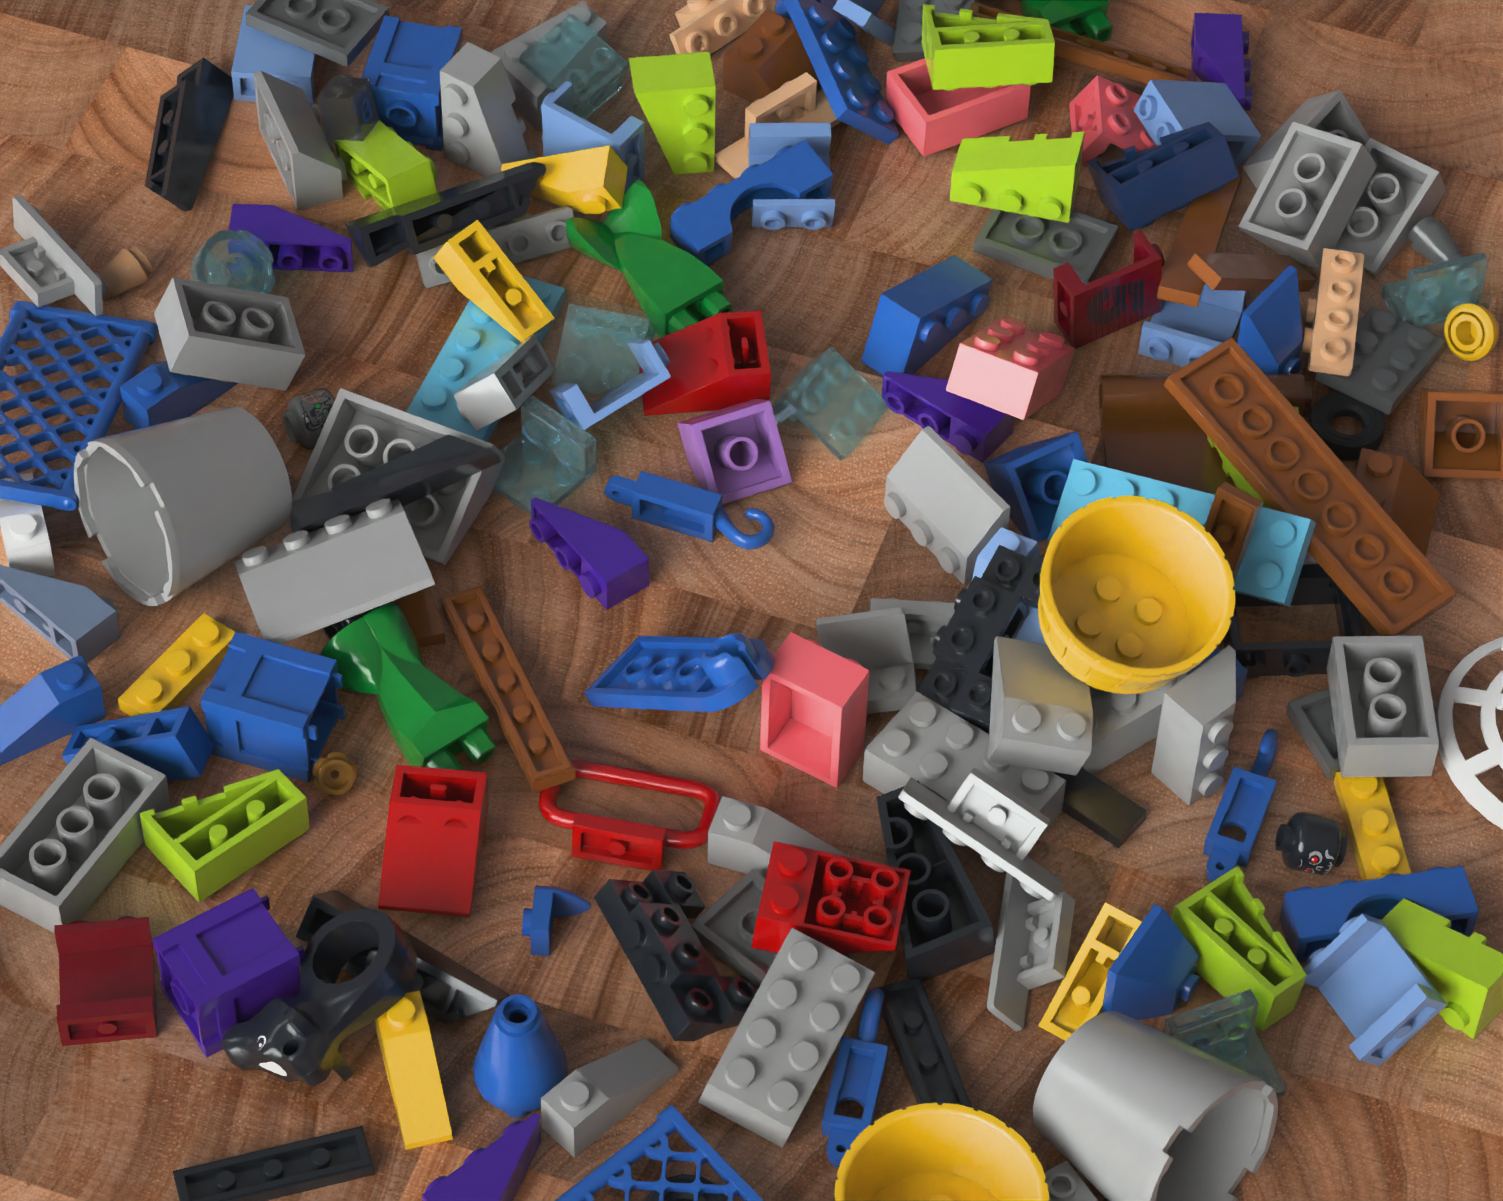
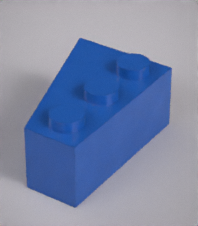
M953 255L881 293L861 361L881 375L887 371L913 375L972 321L985 312L990 302L988 293L993 279L956 255Z

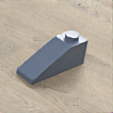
M0 565V601L69 659L81 655L85 662L88 663L121 638L117 619L119 618V612L107 597L103 596L100 598L86 586Z

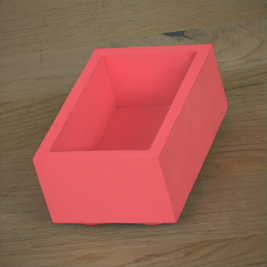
M924 58L887 72L885 103L892 109L895 120L922 156L925 157L960 144L963 138H976L1027 119L1031 85H1003L995 88L972 87L959 88L952 91L944 89L933 90Z
M1002 318V320L995 321L959 344L946 391L1025 420L1061 395L1075 348L1064 344L1065 340L1061 336L1049 332L1037 334L1026 330V325L1019 320Z
M790 632L773 655L775 663L772 671L765 680H762L760 750L838 788L864 752L870 670L862 667L861 664L853 659L843 658L823 648L814 640L804 639Z

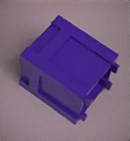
M254 888L153 938L161 975V990L196 1039L206 1058L223 1049V1036L231 1026L249 1021L274 998L299 994V966L301 965V959L305 957L304 948L301 945L295 949L291 941H288L268 912L270 909L268 896L260 898Z

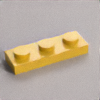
M203 613L118 698L119 710L129 716H137L175 709L223 661L235 631Z
M1336 772L1334 786L1362 881L1382 878L1392 873L1412 874L1383 777H1341V772Z

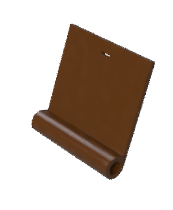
M1302 373L1265 374L1293 407H1298L1299 414L1303 417L1304 408L1311 407L1312 405L1311 382H1305ZM1171 374L1100 376L1098 393L1099 413L1107 468L1216 495L1218 487L1224 482L1236 487L1231 476H1226L1222 468L1223 461L1216 447H1211L1206 433L1164 386L1168 376Z

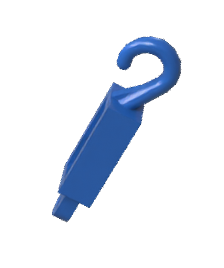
M641 471L637 481L621 476H612L604 490L606 496L612 501L632 507V519L713 542L719 530L734 545L742 549L752 550L759 549L768 544L774 536L775 526L772 518L766 512L755 508L747 509L745 512L746 517L759 521L762 525V530L753 535L744 534L732 523L723 508L722 494Z
M1267 729L1259 745L1258 754L1250 771L1234 767L1205 840L1203 854L1209 856L1206 876L1210 882L1221 877L1237 865L1244 868L1248 866L1276 790L1277 780L1267 777L1278 746L1279 736L1275 729ZM1231 825L1242 828L1246 834L1244 842L1222 836V829Z
M873 988L867 992L857 1038L842 1037L822 1119V1135L829 1136L827 1159L835 1167L840 1166L847 1149H851L850 1145L855 1138L869 1125L872 1126L888 1060V1046L876 1043L880 1015L885 999L884 992L879 988ZM846 1100L857 1101L863 1106V1116L860 1119L837 1115L838 1105Z

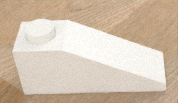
M32 472L20 475L26 481L34 479ZM4 478V479H2V480L14 482L13 479H11V478ZM0 499V530L8 566L47 577L56 575L41 505Z

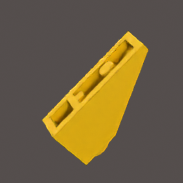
M610 145L502 164L501 172L529 162L545 164L546 172L543 176H539L530 194L532 197L562 207L569 206L572 210L583 214H601L605 211L622 209L628 167Z
M476 220L449 239L434 256V260L455 287L520 342L534 335L555 319L479 220Z
M1105 902L1038 1026L1066 1041L1085 1022L1101 1014L1108 970L1142 921Z
M420 990L409 992L391 1009L375 1019L376 1033L406 1150L453 1140L432 1037Z

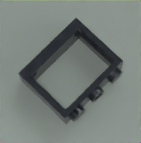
M1304 564L1291 605L1335 604L1340 636H1364L1360 613L1357 607L1319 564ZM1235 593L1234 614L1230 619L1229 629L1223 638L1224 648L1230 645L1236 650V659L1242 666L1248 669L1247 678L1280 675L1300 677L1303 675L1327 674L1332 640L1241 643L1236 607L1285 605Z

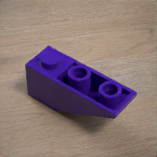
M1194 13L1191 34L1192 70L1195 71L1201 82L1226 83L1244 111H1250L1252 87H1245V83H1249L1251 61L1250 59H1244V55H1247L1249 50V31H1242V15Z
M232 205L227 239L231 268L354 272L351 239L275 205Z
M891 371L883 374L882 403L887 405L893 412L902 414L914 421L923 429L930 426L943 440L955 446L959 452L970 455L981 463H984L1013 433L1014 416L946 391L949 380Z
M537 497L531 500V520L529 521V526L532 534L540 543L545 542L554 551L555 557L563 569H570L580 580L583 590L590 598L596 597L608 610L649 586V558L624 531Z
M535 1112L524 1121H516L509 1125L501 1137L485 1149L479 1148L473 1151L465 1159L463 1165L447 1177L440 1176L432 1181L425 1190V1193L422 1194V1201H513L541 1143L540 1116Z

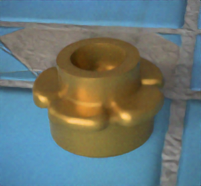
M331 752L326 758L321 757L314 764L313 775L316 776L314 784L323 794L343 795L352 788L354 780L357 778V767L353 761L348 760L346 754ZM333 770L339 772V775L335 778L330 776Z

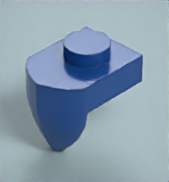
M536 885L533 908H524L522 921V936H530L531 955H550L554 917H568L583 913L591 909V903L578 894L564 888Z

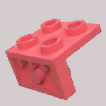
M1099 75L1069 103L1071 134L1072 132L1085 131L1081 164L1086 167L1088 166L1086 161L1095 159L1098 155L1103 154L1110 143L1122 149L1135 146L1137 152L1156 147L1133 110L1141 95Z

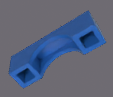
M806 140L795 146H785L772 159L761 165H751L743 171L740 177L727 184L720 183L714 186L706 196L693 203L686 202L679 206L671 215L670 238L678 248L689 252L708 266L731 253L733 235L731 225L737 216L753 207V199H826L831 196L833 173Z
M1463 866L1451 868L1433 867L1425 872L1405 875L1392 873L1378 879L1365 881L1346 880L1332 886L1319 888L1300 887L1292 892H1285L1279 919L1288 946L1298 962L1304 963L1312 953L1320 948L1327 947L1340 935V928L1351 918L1360 916L1363 913L1377 919H1383L1403 898L1451 920L1450 929L1467 937L1473 934L1479 910Z

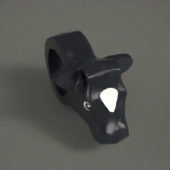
M359 908L341 913L319 928L308 942L304 951L305 957L301 959L299 994L274 998L249 1021L231 1026L223 1036L222 1047L232 1064L242 1071L262 1070L288 1083L302 1081L310 1086H316L325 1081L332 1069L345 1082L353 1075L350 1066L341 1054L342 1041L348 1035L373 1022L402 999L409 990L417 971V953L395 921L387 914L378 910ZM379 947L374 960L364 972L352 980L336 984L342 968L351 958L363 950Z

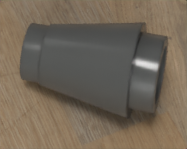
M1427 216L1419 221L1407 236V239L1412 243V250L1444 271L1448 276L1458 272L1467 261L1442 220H1435L1432 216Z

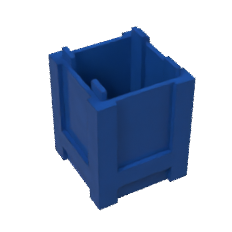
M384 15L360 80V93L364 94L365 99L369 100L371 117L375 116L387 127H392L397 135L406 142L410 141L415 145L426 146V149L442 152L444 142L440 70L459 51L463 40L462 28L446 25V28L417 24L400 21L398 17ZM369 111L366 112V119L369 118Z
M235 632L220 667L201 698L207 734L215 745L211 755L267 771L279 769L285 776L309 782L313 774L314 764L319 759L333 727H336L339 719L344 721L346 719V708L341 706L338 699L337 688L342 689L343 677L342 674L337 673V660Z

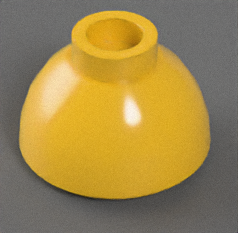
M1474 303L1458 305L1450 311L1445 320L1444 337L1450 351L1462 360H1479L1487 356L1498 342V321L1490 310Z

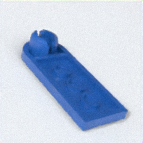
M777 0L775 11L777 14L793 21L836 119L888 145L900 135L893 121L895 115L892 109L885 103L880 93L882 90L881 84L872 75L868 67L869 58L857 43L855 28L845 17L833 9L836 1Z
M738 632L729 633L720 638L638 636L584 692V695L593 707L714 712L730 707L752 693L758 687L755 680L766 679L774 667L775 659L763 640L748 638Z

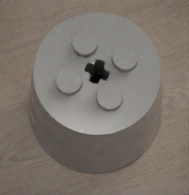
M228 407L98 438L88 442L86 449L78 451L75 459L74 489L78 497V509L89 538L97 536L108 557L102 561V564L112 579L132 599L146 606H158L169 601L284 526L290 517L292 492L282 456L265 427L251 413L240 407Z
M1107 1011L1091 1018L1064 1042L1045 1070L1037 1088L1033 1104V1121L1037 1130L1108 1201H1238V1198L1233 1196L1232 1192L1238 1186L1247 1170L1254 1174L1257 1173L1273 1138L1278 1116L1276 1093L1261 1078L1119 1011Z

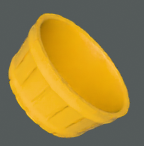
M1132 495L1117 496L1116 498L1108 497L1091 502L1085 508L1081 507L1062 522V527L1059 526L1053 534L1047 547L1040 573V596L1038 600L1040 629L1052 655L1068 673L1079 681H1083L1086 685L1095 689L1116 694H1140L1153 691L1167 685L1179 675L1199 665L1217 648L1216 646L1225 637L1235 608L1233 574L1218 542L1209 532L1205 531V527L1184 511L1180 512L1177 510L1178 508L1152 498L1148 500L1146 497Z
M924 1103L908 1106L905 1110L901 1108L874 1121V1125H869L855 1138L850 1145L851 1149H847L837 1172L838 1180L835 1182L834 1193L835 1201H1049L1048 1183H1045L1046 1176L1035 1152H1031L1032 1148L1021 1135L1011 1127L1008 1128L1006 1123L993 1115L981 1110L975 1111L971 1107L950 1103H942V1105Z

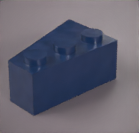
M1210 122L1160 137L1161 145L1137 152L1135 146L1123 149L1125 157L1103 164L1100 163L1099 158L1086 161L1101 202L1130 231H1133L1137 228L1151 225L1156 218L1172 210L1185 208L1192 200L1208 192L1218 191L1225 187L1227 182L1239 177L1225 136Z

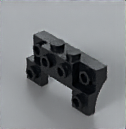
M998 546L982 577L974 576L969 587H964L958 594L954 605L955 612L948 625H943L938 630L933 642V654L936 659L918 690L919 693L964 720L990 730L994 640L996 636L1015 639L1029 614L1026 605L1038 609L1040 573L1043 558L1034 555L1031 559L1004 546Z
M652 870L643 882L609 879L595 895L594 899L673 1040L695 1042L714 1032L738 1026L757 991L746 977L720 976L687 919H696L704 910L705 905L696 891L693 880L687 876L686 872Z

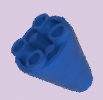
M522 994L508 996L496 1008L473 1062L475 1086L483 1099L496 1108L504 1110L507 1115L514 1118L524 1117L530 1111L540 1109L541 1097L568 1076L566 1054L539 1006L530 997Z

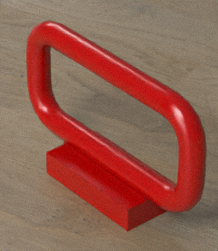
M571 760L575 768L576 778L690 797L702 801L704 810L698 828L691 831H680L564 810L556 804L562 784L541 790L539 795L538 808L543 818L552 825L572 830L571 857L648 871L662 870L665 860V847L694 849L708 842L709 828L721 801L718 792L707 783L585 760Z

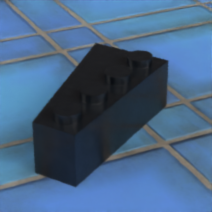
M903 786L876 798L888 866L911 870L899 930L908 979L921 977L922 982L993 954L995 952L993 925L949 839L944 835L943 828L929 819L922 820L915 817L905 808L904 802L898 798L905 787Z

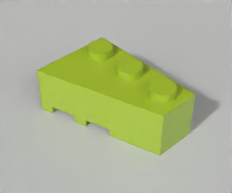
M923 4L921 44L933 90L944 89L952 91L959 88L972 87L995 88L997 86L1018 84L1030 86L1053 81L1055 41L1048 19L998 13L997 20L973 17V10L960 8L959 15L935 12V5Z
M710 52L629 58L634 93L674 175L714 172L716 85Z
M375 116L371 117L367 122L362 121L332 134L337 157H341L344 162L347 178L365 201L373 198L382 209L381 211L437 193L434 180L437 179L438 173L432 159L429 156L425 157L410 141L406 142L397 135L392 127H387Z
M1085 131L1072 132L1071 138L1049 139L1048 134H1035L1034 140L1012 141L1011 136L963 138L952 170L950 201L1069 223L1079 187Z
M279 769L223 786L224 792L197 800L196 796L182 799L181 806L155 813L154 809L139 813L145 846L199 903L310 830L307 798Z
M1236 866L1175 905L1171 919L1199 955L1196 972L1263 1032L1294 1010L1307 975L1280 931L1274 932L1263 915L1265 907L1259 898L1253 899L1243 883L1245 875L1240 867Z
M1403 898L1382 920L1448 1004L1438 1014L1443 1017L1450 1027L1461 1030L1474 1040L1503 1010V953L1486 946L1487 937L1477 932L1467 937L1450 929L1451 920Z

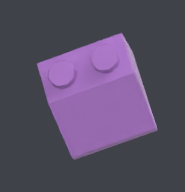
M752 399L677 423L688 464L702 489L722 494V504L792 483L770 400Z

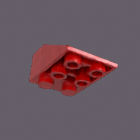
M761 310L719 313L651 342L652 345L659 343L668 356L670 365L666 369L671 377L641 395L644 416L716 411L752 399L770 400L771 371ZM637 361L638 374H641L644 371Z
M396 765L389 801L378 909L459 917L471 916L489 806L487 773Z
M774 841L751 948L778 953L791 928H794L840 954L895 950L911 870Z

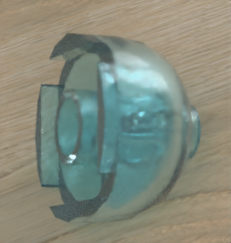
M223 230L212 235L197 248L190 267V278L192 281L266 294L271 293L275 285L276 275L272 277L273 269L271 263L274 260L270 250L260 238L245 230Z

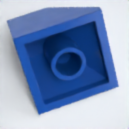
M1291 265L1242 312L1237 343L1264 374H1298L1302 366V360L1299 359L1303 339L1297 269Z
M1071 432L1021 446L984 463L993 490L1010 506L1009 518L1027 538L1039 542L1049 537L1073 459L1088 462L1078 432Z
M1154 904L1109 968L1101 1013L1119 1011L1136 1020L1171 1015L1182 999L1189 1002L1195 994L1201 977L1196 975L1199 955L1162 907Z

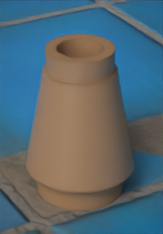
M133 245L128 250L122 248L98 273L103 279L106 290L105 295L102 296L103 302L147 282V276L154 272L148 258L137 246Z

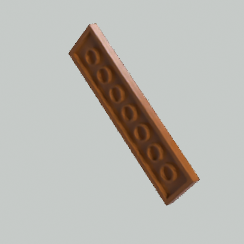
M1232 337L1168 376L1164 384L1166 389L1271 509L1308 518L1316 523L1307 551L1381 636L1403 635L1454 599L1457 594L1455 590Z

